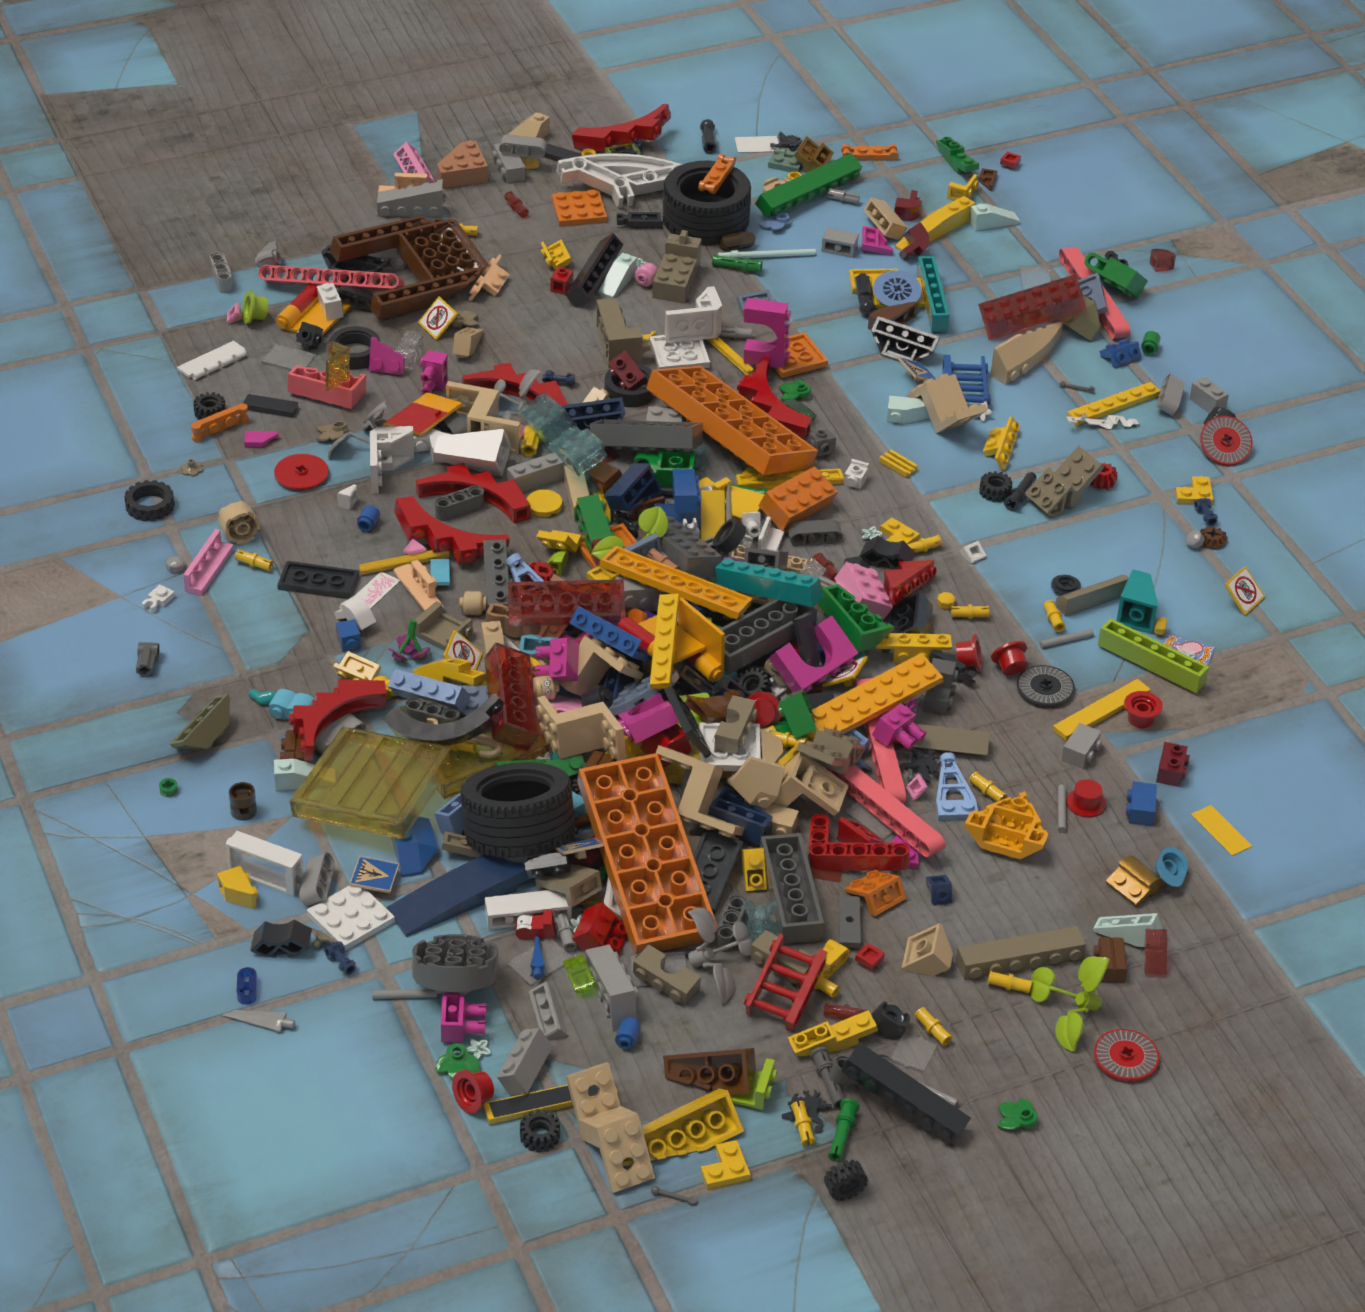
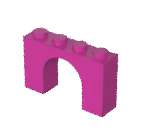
M747 298L744 306V322L768 326L775 332L777 339L773 341L747 339L744 347V363L757 365L764 356L770 358V367L784 368L786 362H789L790 352H788V348L790 347V338H788V335L790 334L791 325L788 324V321H790L791 311L788 310V303Z
M830 616L814 627L816 639L825 652L826 660L823 667H812L806 664L790 643L769 657V660L792 692L804 688L807 693L813 689V684L820 685L827 679L825 676L828 674L833 676L841 670L840 666L844 665L846 667L855 661L853 657L858 654V651L833 616Z
M659 692L646 701L641 699L642 701L636 704L634 708L617 714L615 717L623 727L625 736L629 740L632 739L635 743L679 723L672 705L668 701L664 702Z

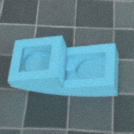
M431 559V577L435 578L437 585H450L449 559Z

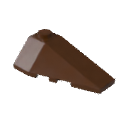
M754 1048L663 1056L665 1078L696 1085L708 1090H728L729 1095L751 1093L756 1073Z

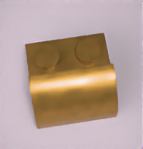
M806 136L793 156L804 165L802 170L808 173L828 164L834 152L824 143L818 146Z
M1132 855L1123 858L1119 862L1120 867L1106 880V884L1135 907H1138L1149 895L1153 897L1166 884L1157 873Z

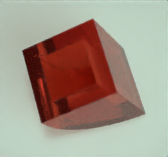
M1151 249L1149 263L1155 272L1174 269L1176 255L1165 249Z

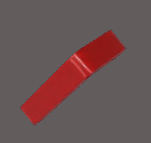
M817 814L811 819L809 862L811 868L815 870L902 871L910 866V850L904 843L830 842L829 818L824 814Z

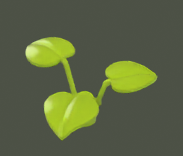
M656 506L646 509L639 516V527L643 532H647L644 538L654 533L660 538L664 536L668 528V520L661 507ZM608 536L597 543L591 554L600 560L615 546L624 548V542L617 536Z
M1091 956L1083 960L1078 971V978L1082 982L1081 988L1084 991L1078 994L1053 987L1055 974L1047 967L1036 969L1031 976L1030 996L1034 1001H1046L1050 995V990L1075 998L1076 1004L1080 1007V1009L1068 1011L1067 1016L1059 1017L1056 1024V1038L1069 1051L1076 1052V1046L1083 1030V1019L1078 1013H1088V1010L1097 1011L1101 1006V997L1095 994L1094 991L1102 981L1110 960L1109 958Z

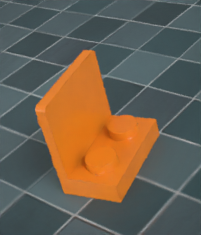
M878 870L868 872L867 876L852 881L851 885L845 888L846 893L865 897L869 913L872 916H877L906 899L900 876L878 872Z

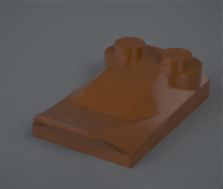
M731 689L724 692L723 696L708 698L685 695L687 697L685 703L706 723H720L721 721L726 722L727 707L732 695L742 696L740 692Z

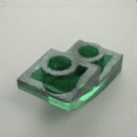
M791 398L781 401L789 408L812 417V421L817 417L811 409L799 401Z

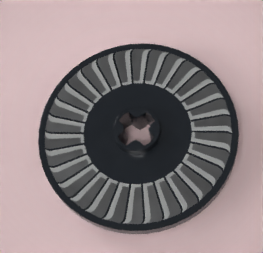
M1037 665L1029 667L1022 671L1017 679V690L1021 697L1037 706L1057 707L1067 703L1074 694L1075 685L1072 678L1065 671L1053 666Z

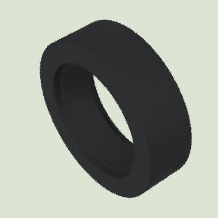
M360 326L339 329L329 338V357L335 365L344 369L358 370L368 368L370 348L360 353H348L339 348L349 343H362L371 346L372 337H376L380 342L379 335L369 328Z
M636 364L649 381L652 370L644 365ZM610 370L607 371L604 390L610 394V399L622 397L624 407L643 406L655 398L646 387L633 391L618 388L615 384L620 382L621 379L618 376L615 378Z

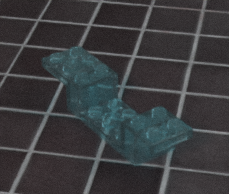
M547 393L538 395L534 401L523 406L517 412L520 419L534 430L543 446L551 453L555 452L563 461V464L578 477L607 456L603 449L605 445L602 440L588 428L581 431L576 427L567 411Z

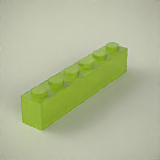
M1111 618L1100 628L1099 646L1196 694L1206 684L1209 671L1208 665Z

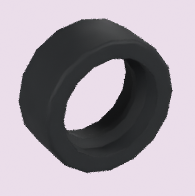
M735 518L729 519L716 533L713 539V546L723 554L732 552L743 540L746 526Z

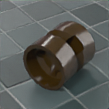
M239 782L232 785L229 789L230 813L232 817L240 821L253 818L257 813L254 786L247 782Z

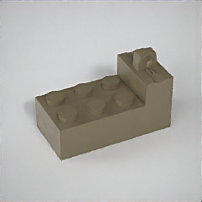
M682 230L680 235L669 233L665 242V255L653 280L652 298L685 303L700 268L702 239L688 237V231Z
M617 298L597 300L596 328L608 368H611L608 362L624 350L636 364L642 365L643 352L651 351L650 340L643 339L640 327L628 328V325H625V315H622V305L618 304Z

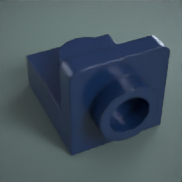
M946 875L926 877V885L931 891V903L933 905L951 903L952 883Z

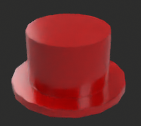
M973 634L970 641L957 642V660L965 664L966 668L976 667L977 671L981 672L983 670V658L977 634Z
M1023 641L1004 644L992 653V662L1000 664L1005 675L1017 674L1028 666L1024 655L1027 645Z
M1147 691L1130 693L1124 700V708L1128 712V721L1138 728L1150 727L1163 710L1162 701L1158 696Z
M756 692L747 698L755 700V709H758L757 718L752 724H760V726H767L768 728L769 724L779 722L781 715L778 706L780 703L773 694Z
M1091 779L1078 781L1074 790L1069 793L1066 799L1069 810L1075 815L1085 818L1097 817L1102 814L1106 808V799L1102 795V786L1097 781Z
M461 1070L454 1075L452 1091L459 1107L471 1114L478 1112L484 1102L493 1098L494 1085L490 1076L484 1071L472 1073L468 1070Z

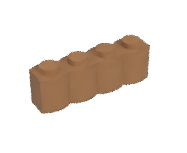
M492 603L486 612V622L500 621L503 633L514 638H521L524 635H538L551 615L545 616L539 612H527L521 608H509L503 604Z

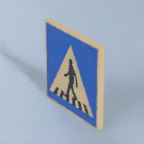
M898 357V360L910 372L909 376L914 377L913 381L920 382V380L936 379L922 363Z
M592 838L564 844L555 848V850L563 855L575 853L576 858L583 859L586 858L585 850L603 847L604 844Z
M359 856L349 886L390 893L400 864Z

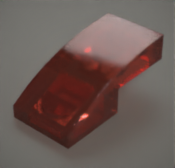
M1145 929L1144 973L1166 975L1167 930Z

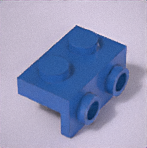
M1129 339L1120 340L1119 344L1107 345L1105 346L1106 349L1099 351L1101 357L1111 358L1113 367H1119L1141 358L1139 343L1137 341H1129Z

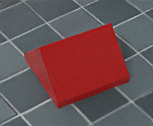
M844 817L839 819L837 836L839 842L886 843L860 823Z

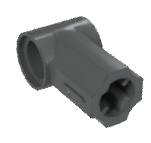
M139 642L136 673L142 677H149L150 674H153L155 661L159 659L160 646L159 643Z

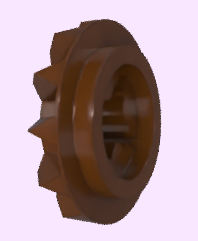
M1206 526L1205 529L1200 530L1205 538L1203 545L1207 547L1219 548L1227 543L1228 537L1221 528L1216 529L1214 526L1213 528Z

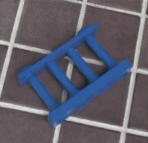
M944 355L942 374L948 373L949 376L955 374L958 381L981 382V385H960L962 392L982 393V396L964 395L965 401L968 403L987 402L990 405L991 395H988L986 378L988 363H985V356H981V362L978 365L954 364V362H951V355ZM953 371H980V375L955 374Z

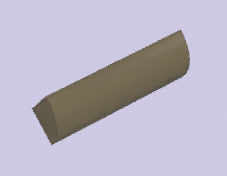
M1120 575L1057 597L1055 605L1066 617L1120 598L1129 577L1127 575Z
M916 724L926 731L927 734L922 741L918 742L916 740L913 746L915 748L988 755L990 732Z

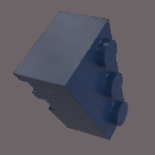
M633 463L607 491L604 497L610 510L628 511L642 504L641 502L650 500L653 496L660 495L663 492L650 464Z
M726 786L709 806L708 815L744 828L742 836L735 835V837L760 846L761 837L770 836L773 816L755 805L750 806L744 802L742 796L736 797L730 793L731 789Z

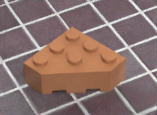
M476 140L461 142L437 164L438 180L443 179V189L488 182V165Z

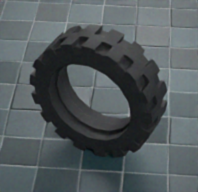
M157 480L137 482L134 486H130L129 490H126L124 496L126 511L129 516H133L136 520L156 521L155 519H163L165 515L168 516L170 511H173L175 505L171 487L165 485L164 482H157ZM145 496H158L163 499L160 503L151 506H143L136 503L138 499Z

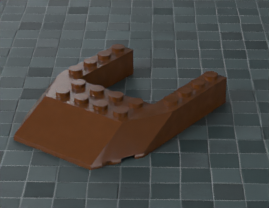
M416 216L333 236L330 252L337 262L396 248L419 280L418 283L374 293L370 309L378 320L429 307L438 297L445 300L468 286L489 266L457 220L435 218V220L426 219V216Z

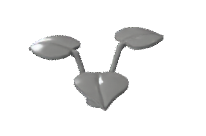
M529 370L524 375L519 386V394L525 401L520 403L502 394L506 383L502 379L497 381L494 390H499V398L501 396L518 405L517 409L520 412L506 411L499 418L510 420L511 415L523 418L527 416L531 419L536 417L539 407L532 404L533 401L529 400L525 395L542 371Z
M385 401L380 403L366 417L363 422L365 424L363 430L369 425L372 429L377 427L374 421L383 418L384 409L388 408ZM352 432L345 433L332 444L327 457L330 459L333 449L342 440L350 436L369 445L370 441Z
M695 908L688 913L693 918L697 930L705 942L689 953V961L694 968L700 966L704 968L713 967L715 982L721 1004H723L734 994L735 983L728 968H723L721 963H711L714 959V954L738 945L741 954L749 956L751 955L753 939L749 935L747 926L739 921L733 925L735 942L714 950L707 948L706 946L715 939L716 922L710 911L705 908Z

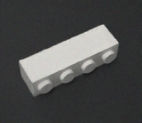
M545 890L485 897V915L488 930L516 927V919L519 916L543 915L544 910H552L554 919L558 914L567 916L568 921L571 920L572 906L567 905L565 894L557 891Z

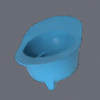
M1167 847L1157 859L1155 871L1166 884L1172 887L1182 885L1188 870V861L1179 849Z

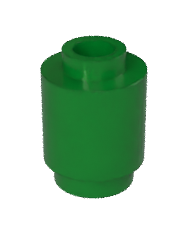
M1148 331L1143 337L1141 349L1146 355H1153L1158 350L1161 337L1157 332Z

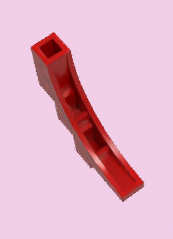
M662 104L651 113L626 123L606 127H579L571 134L574 149H592L594 151L607 152L613 145L632 146L638 139L655 141L662 134V127L671 119L669 104Z
M764 356L761 362L757 363L755 372H752L750 376L745 375L742 381L738 382L737 391L800 438L806 440L811 431L812 417L789 408L774 395L767 382L770 358Z
M511 363L494 365V370L462 375V384L494 389L497 381L502 379L506 383L502 393L522 398L519 394V386L526 373L516 374ZM535 379L525 395L529 400L533 401L532 404L538 406L547 415L551 422H556L553 407L568 405L556 381L539 384L537 379Z
M460 463L447 467V472L416 480V495L418 498L447 495L471 486H480L484 489V502L500 509L513 523L531 519V505L514 479L496 483L489 471L471 475L466 465Z
M414 496L396 498L394 513L408 541L426 538L433 553L451 550L458 565L475 563L476 557L484 556V540L506 539V547H509L510 538L508 534H476L453 528L428 514L419 505Z
M338 680L337 688L333 689V693L316 692L315 700L311 701V705H293V713H289V725H292L293 733H298V738L302 739L300 740V752L304 754V761H312L316 739L322 730L333 721L348 713L366 709L385 708L387 695L385 680Z

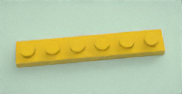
M1148 382L1067 411L1066 416L1081 418L1083 414L1084 416L1087 414L1086 418L1099 419L1159 397L1160 389L1152 382ZM1077 421L1078 423H1073V424H1074L1075 426H1079V425L1085 424V423H1087V422H1086V421Z
M679 594L659 595L650 677L651 689L671 687L680 603Z

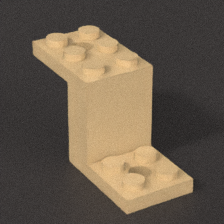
M946 373L939 376L938 379H928L923 384L916 386L917 388L910 390V394L905 396L908 398H923L936 433L966 424L988 411L985 404L979 406L977 403L969 407L967 406L955 374L949 376Z
M448 381L446 384V398L462 403V406L456 412L460 416L467 417V433L503 429L511 444L509 453L519 454L521 450L520 422L499 418V390ZM461 398L466 399L468 402H463Z
M584 636L579 644L578 681L558 683L567 691L582 696L584 692L599 684L610 665L619 672L641 680L644 673L638 670L639 665L631 660H626V655L618 650H613V647L594 636L593 638ZM533 655V658L542 665L550 664L549 658L537 659Z
M545 696L537 697L538 705L536 706V712L538 717H540V723H538L539 732L544 735L546 742L550 743L552 751L556 752L560 759L600 748L608 749L611 758L616 761L627 759L624 729L604 702L557 713Z
M658 745L656 753L662 755V760L677 764L679 761V766L692 770L677 810L682 815L681 819L695 824L701 822L700 826L709 830L716 831V829H720L719 834L728 837L742 836L744 828L707 815L724 768Z
M799 752L785 765L778 797L772 804L787 807L803 793L835 816L841 808L848 785L809 756ZM731 771V774L727 781L728 784H730L729 780L734 776V774L737 771Z
M605 1062L567 1075L566 1080L582 1140L600 1148L611 1192L615 1193L654 1179L655 1176L639 1114L620 1106L610 1064ZM592 1085H596L598 1088V1092L594 1097H590L588 1094V1089ZM630 1157L632 1165L629 1169H624L622 1163L625 1158Z

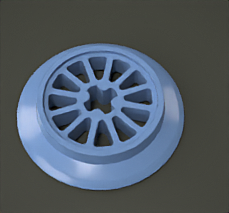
M903 271L885 272L877 277L873 285L875 296L881 303L887 306L917 302L922 292L919 281L911 274Z

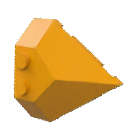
M1025 791L1019 793L1018 797L1013 799L1008 797L985 807V810L980 812L977 810L970 812L964 825L980 848L1017 859H1022L1043 849L1049 835L1046 830H1043L1042 822L1032 803L1028 802Z

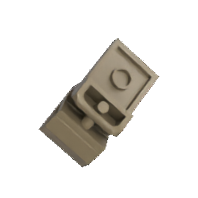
M1078 445L1055 472L1048 467L1026 491L1025 495L1050 517L1057 516L1063 513L1064 506L1067 508H1074L1083 498L1080 494L1104 467Z
M826 727L825 730H817L813 742H799L796 750L807 754V756L821 766L846 775L849 767H854L861 758L865 746L860 744L861 740L855 737H848L839 730Z

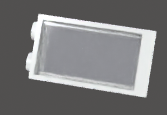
M236 831L226 841L228 869L241 866L244 873L247 872L251 881L293 897L301 888L304 876L302 854L240 831Z

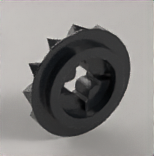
M1058 575L1052 579L1051 588L1054 590V593H1059L1061 596L1079 590L1081 583L1071 575Z

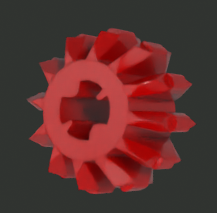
M1105 462L1100 463L1104 468L1089 485H1093V488H1100V490H1108L1109 487L1113 488L1118 479L1116 467H1112L1111 464H1105Z
M539 560L537 563L532 562L529 565L548 585L554 574L557 575L553 565L549 566L547 562L542 563ZM526 574L525 581L529 583V586L535 584L532 578Z

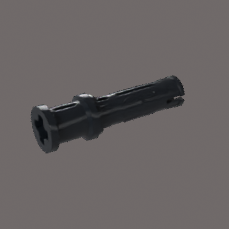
M1028 472L1018 487L1011 490L1010 496L1004 500V505L1008 510H1017L1020 503L1025 500L1026 491L1037 479L1035 473Z

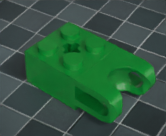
M1092 252L1085 258L1084 264L1086 267L1094 271V273L1098 272L1100 278L1104 279L1109 286L1116 290H1121L1122 293L1129 297L1133 295L1138 298L1148 282L1136 270L1111 257L1107 260ZM1093 258H1097L1098 260L1095 266H1092L1090 264V261Z
M660 450L659 453H638L634 458V463H640V460H644L647 464L651 465L658 483L662 484V487L673 488V469H694L696 473L695 450Z

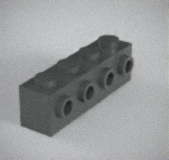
M506 539L484 540L487 610L492 603L503 604L510 608V606H514V596L510 595L509 591L513 590V582L508 577V574L512 573L506 562L507 558L510 557V546L506 547Z

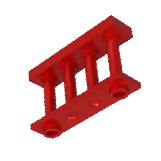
M779 934L777 940H773L769 949L771 953L752 993L746 995L744 1005L746 1006L747 1015H750L753 1008L756 1007L782 1017L783 1021H785L786 1030L794 1033L825 967L827 951L819 949L817 955L810 956L784 946V935ZM781 953L809 964L810 969L808 973L802 974L775 962ZM771 971L799 981L800 985H802L800 991L796 990L794 992L768 982L767 979ZM762 989L792 1000V1008L785 1010L758 999Z

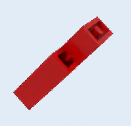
M934 560L899 561V569L884 570V589L892 605L897 604L936 576L937 568L934 566Z

